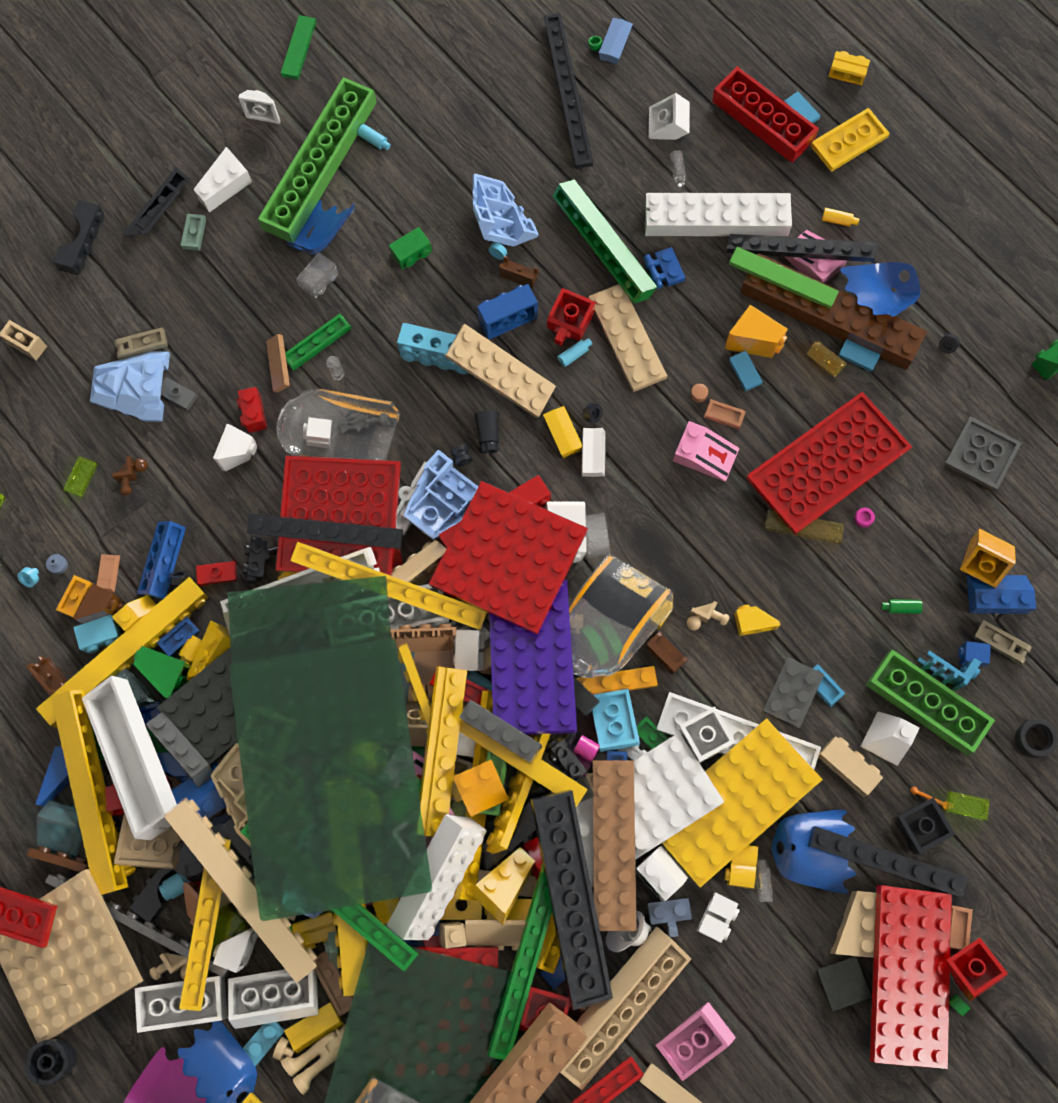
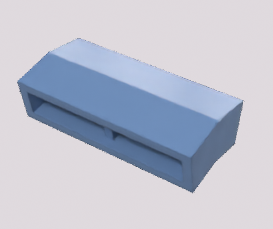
M612 19L599 51L600 60L617 65L632 28V23L622 19Z

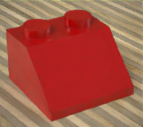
M978 938L946 960L956 985L969 1002L1008 975L981 938Z

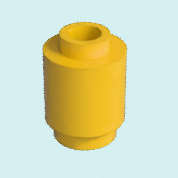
M193 635L190 639H187L178 654L181 656L180 660L191 665L202 640Z

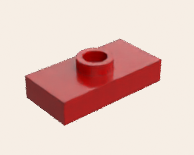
M235 561L196 566L197 584L199 586L237 581Z

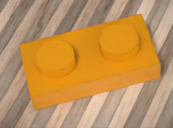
M74 575L56 610L74 617L93 583Z

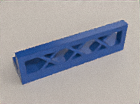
M172 521L157 523L137 591L138 595L152 596L161 600L166 597L170 585L168 575L174 571L186 527Z

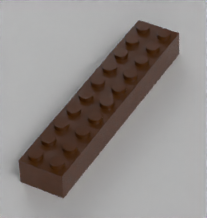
M760 253L758 254V256H760V257H762V258H765V259H767V260H769V261H771V262H774V263H776V264H778V265H781V266H783V267H785V268H787V269H790V270H792V271H794V272H797V273H799V274H801V275H803V276H806V277H808V278H810V279H813V280H815V281H817V282H819V283H822V282H820V281H818V280H816V279H814V278H812V277H809V276H807V275H805V274H803V273H801V272H799V271H796V270H794V269H792V268H790V267H788V266H786V265H783V264H781V263H779V262H777V261H775V260H773V259H770V258H768V257H766V256H764V255H762V254H760ZM747 274L740 293L840 340L846 341L848 339L880 354L879 358L905 370L912 363L927 333L926 330L896 316L891 317L888 314L873 315L871 308L858 305L857 298L838 290V295L831 309L754 275Z

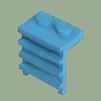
M930 650L926 654L931 657L930 660L926 662L920 657L917 662L923 665L921 669L924 671L929 669L933 672L931 676L934 678L940 676L943 678V684L950 683L953 685V691L966 686L970 679H975L980 672L978 667L981 662L976 658L963 664L960 670ZM936 662L941 664V666L938 668H935L933 665H935ZM947 669H949L950 671H952V672H951L950 674H948V675H945V674L943 673V672H945Z

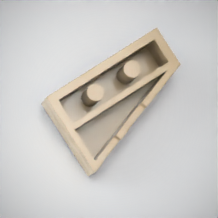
M852 891L843 915V921L837 932L834 946L831 949V954L874 958L876 893Z

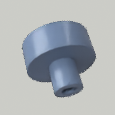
M59 554L51 555L46 561L47 569L53 574H62L68 566L67 560Z

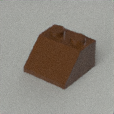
M92 584L73 619L81 624H85L108 615H115L124 607L125 602L114 593Z

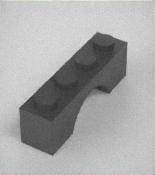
M472 700L469 701L459 717L463 722L500 743L530 764L533 763L542 748L539 742Z
M161 712L146 723L151 735L162 748H165L197 788L211 778L210 775L213 771L209 764L164 713Z

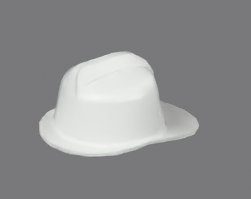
M636 911V931H608L606 945L613 952H620L629 946H640L646 941L648 933L652 929L645 922L643 914Z

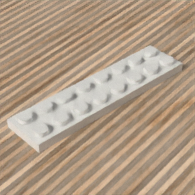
M669 692L656 730L674 736L680 733L678 731L680 725L708 711L712 707ZM717 709L735 741L732 746L719 752L725 755L759 724ZM781 733L803 759L815 769L821 747Z

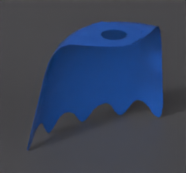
M319 200L295 242L287 241V245L309 255L322 252L354 211L355 203L349 210L346 208L343 212L336 214V205L324 211L322 209V202ZM315 226L310 237L307 239V234Z
M887 262L847 266L840 269L848 278L845 290L855 293L858 298L857 304L871 308L873 315L888 314L891 317L896 316L919 299L921 291L919 279L915 268L911 264ZM903 270L908 271L910 274V278L906 282H902L899 279V274ZM894 287L897 291L893 292L891 288Z
M830 810L804 813L783 819L777 827L771 845L772 854L780 874L786 879L799 884L836 893H849L844 887L843 881L856 875L855 871L848 866L849 860L808 847L813 826L848 837L855 828L842 821V816L847 811ZM779 841L784 845V851L781 855L778 854L776 848ZM791 844L796 846L795 851H791Z
M213 1021L210 1031L195 1029V1044L190 1048L178 1049L179 1058L184 1060L182 1069L184 1075L197 1077L196 1096L198 1098H206V1103H236L238 1095L243 1091L247 1092L246 1097L251 1092L253 1093L257 1079L256 1068L250 1057L221 1021ZM228 1090H233V1092H232V1094L230 1095V1097H227V1095H226L227 1091H228Z

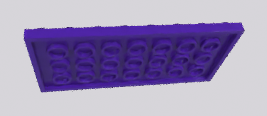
M564 580L538 635L489 613L493 714L524 734L577 732L567 580Z

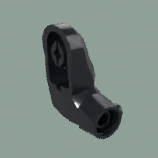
M226 813L209 819L213 825L211 829L215 834L219 832L224 839H231L229 851L232 849L239 857L237 862L241 867L246 866L252 874L251 880L261 877L274 867L275 861L256 845L250 847L236 833L231 815ZM179 841L173 850L171 859L173 869L182 879L191 882L201 881L204 866L184 841Z

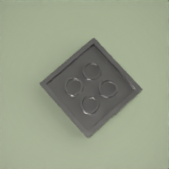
M970 416L944 465L996 492L1021 442Z

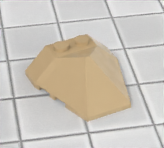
M235 743L210 775L220 798L224 799L228 815H231L234 821L236 833L250 847L255 844L240 832L254 815L276 831L302 797L304 781L291 767L240 748L238 743Z

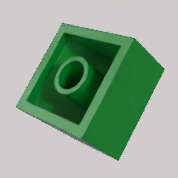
M1058 339L1048 346L1049 349L1047 351L1043 349L1034 356L1036 359L1031 364L1046 381L1058 373Z

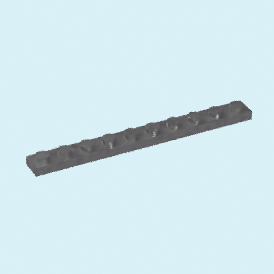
M58 873L57 875H49L45 882L57 888L68 881L69 877ZM105 901L113 919L188 958L191 942L182 938L179 941L174 938V933L166 929L160 931L156 928L157 925L155 923H148L146 920L144 922L138 919L139 915L130 910L125 912L120 909L122 907L120 904L110 901V903ZM210 957L208 970L221 977H227L230 970L214 965V959Z

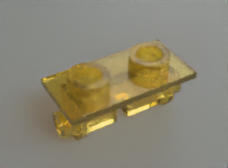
M816 341L807 353L810 358L834 377L847 365V363L819 341Z

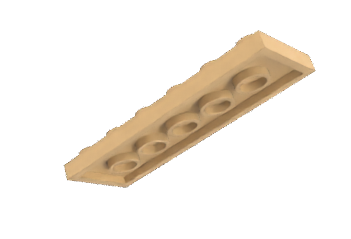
M618 284L589 296V299L596 302L595 314L632 391H638L667 379V374L630 298L622 287Z
M466 324L462 325L444 356L535 418L540 416L556 387Z

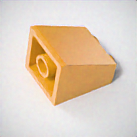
M750 305L730 331L725 349L741 353L746 351L747 354L772 358L775 353L779 354L784 347V342L787 339L785 335L788 329Z
M978 529L970 540L960 570L996 588L1016 562L1015 546Z

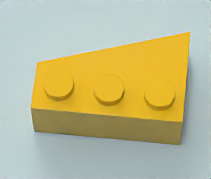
M210 621L188 671L187 680L190 681L238 642L239 639H233V636L229 635L228 628Z
M521 847L475 886L474 898L502 925L505 923L509 912L525 887L534 867L535 860Z

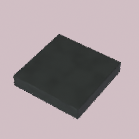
M856 956L816 969L831 1011H836L872 998Z

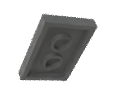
M787 657L763 712L800 728L824 674Z

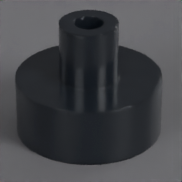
M951 333L944 335L939 342L940 349L948 354L955 352L960 344L959 338Z
M588 404L583 409L585 419L593 423L600 421L602 407L598 404Z
M174 571L168 575L169 583L176 585V588L189 578L187 571Z

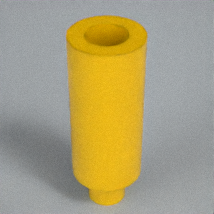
M825 208L822 221L850 227L851 224L858 226L859 218L853 217L854 214Z

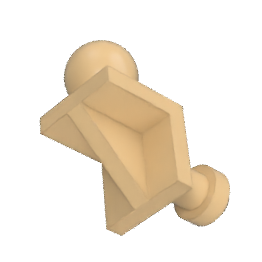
M714 601L704 606L693 607L690 612L691 617L687 619V627L691 630H697L701 626V621L707 624L710 617L720 621V624L724 626L730 617L726 613L723 615L715 611L717 602Z
M163 953L160 955L163 963L156 968H151L149 972L153 979L158 980L166 970L171 974L181 969L180 976L184 980L188 958L181 955Z

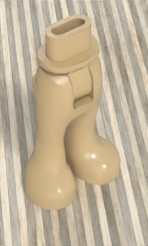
M347 1024L340 1030L338 1028L335 1029L336 1033L331 1032L322 1037L299 1057H286L281 1060L285 1071L293 1077L307 1063L318 1055L320 1056L318 1061L293 1078V1082L301 1094L304 1095L309 1090L311 1080L339 1058L346 1047H350L349 1043L356 1039V1036Z

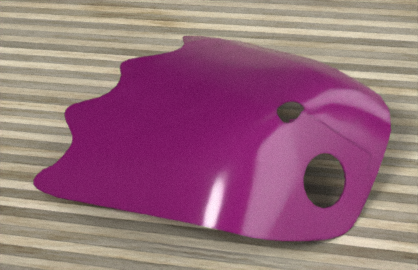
M162 1047L153 1056L135 1082L124 1103H206V1098H198L196 1096L197 1077L184 1075L182 1071L183 1058L169 1061L165 1055L166 1050Z

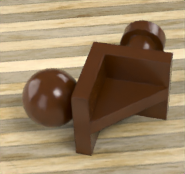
M127 456L126 462L120 470L112 473V477L118 483L121 482L120 494L130 495L132 493L129 481L137 480L136 471L144 472L147 469L148 463L145 459L138 458L134 461L130 456Z

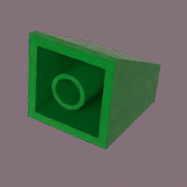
M143 646L134 655L133 665L166 699L188 682L186 677L191 666L186 662Z

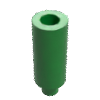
M889 599L888 602L881 603V610H888V613L921 614L922 601Z

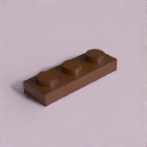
M38 846L37 849L30 848L27 854L29 857L79 872L89 869L87 859L76 857L73 860L68 858L69 854L57 851L56 854L50 853V848Z

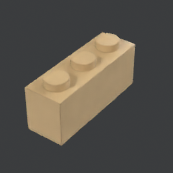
M832 738L819 753L818 758L862 797L868 796L883 778L880 775L879 769L874 765H868L864 761L863 755L857 751H852L848 747V742L843 738Z

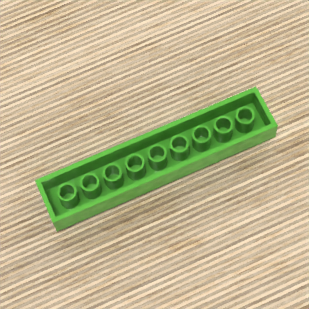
M344 77L342 78L259 216L258 221L262 230L286 241L295 242L356 139L358 128L366 122L376 105L374 90Z

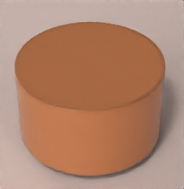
M704 384L694 385L691 390L692 400L698 403L706 400L708 388Z

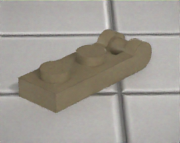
M163 327L119 338L114 341L115 348L118 350L116 354L119 360L168 347Z
M985 620L981 621L973 636L974 639L981 643L991 644L990 648L1012 659L1013 662L1019 665L1024 664L1026 654L1032 649L1027 643ZM1015 647L1019 649L1018 653L1014 652Z

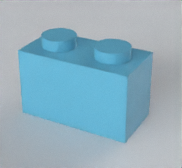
M113 615L74 627L80 650L87 653L97 652L99 648L108 647L122 635L119 624L113 619Z

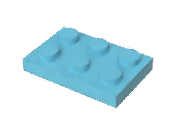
M623 689L594 694L600 701L592 710L600 752L639 746L640 741L629 690Z

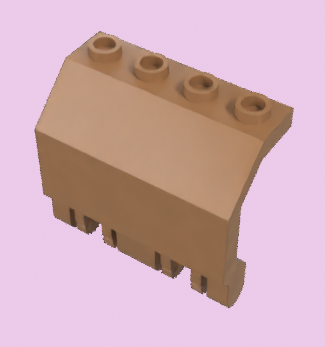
M430 624L419 625L418 629H411V625H401L399 629H391V626H379V630L374 631L376 704H385V688H387L388 704H392L393 687H400L401 703H406L405 687H407L408 703H419V701L415 702L411 693V690H414L411 682H407L404 671L407 669L404 663H400L396 653L399 651V646L405 643L408 644L424 690L425 686H427V698L429 702H432V685L429 683L436 667L439 665L444 668L455 669L453 665V640L456 636V627H451V624H439V628H431Z

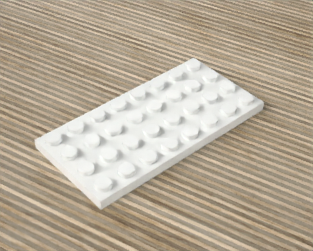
M677 733L634 761L635 860L724 803V800L680 733ZM593 797L579 803L576 808L591 888L594 887Z

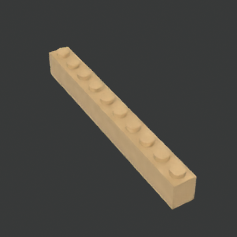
M184 798L164 814L165 819L293 980L298 983L317 967L315 961L317 959L316 954L311 948L306 949L302 944L304 939L298 932H292L289 928L291 923L286 916L283 915L281 917L276 911L278 907L272 899L267 900L263 895L265 893L263 887L258 882L254 884L250 879L252 876L251 872L246 866L241 867L237 862L239 857L232 849L230 851L227 850L224 846L226 841L219 832L215 834L212 831L211 827L213 825L206 816L202 818L197 812L200 808L194 800L191 799L189 801L187 798Z

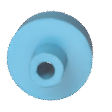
M25 567L18 573V579L24 586L33 587L39 581L37 575L39 571L36 568Z

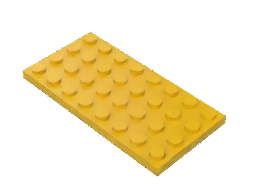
M766 718L705 771L724 800V803L662 842V844L701 888L823 779Z

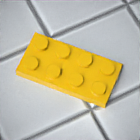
M867 108L812 141L810 146L832 172L888 138L890 133L873 112Z

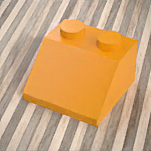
M492 760L453 776L471 817L509 800Z

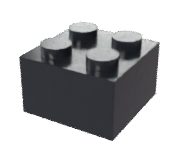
M934 797L892 818L913 855L920 854L955 835Z

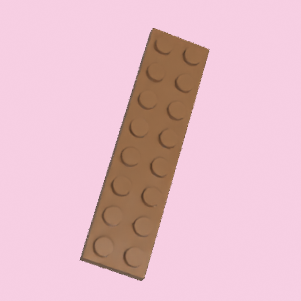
M593 761L594 904L600 931H636L634 761Z

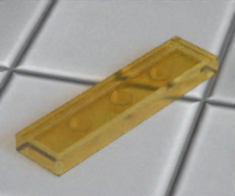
M768 510L765 530L794 535L775 511ZM816 519L795 536L840 544L842 542L844 524Z

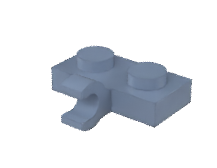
M689 898L648 903L650 924L667 923L669 937L678 936L677 921L692 919Z

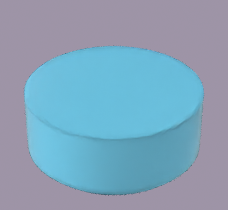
M492 243L489 247L490 254L496 259L503 260L504 256L507 255L506 248L499 243Z

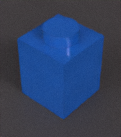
M966 641L958 648L957 655L960 658V664H965L973 658L981 662L979 667H985L990 664L991 644Z

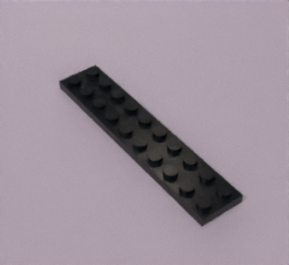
M566 790L531 799V805L570 1006L573 1010L611 999L613 996L573 790Z

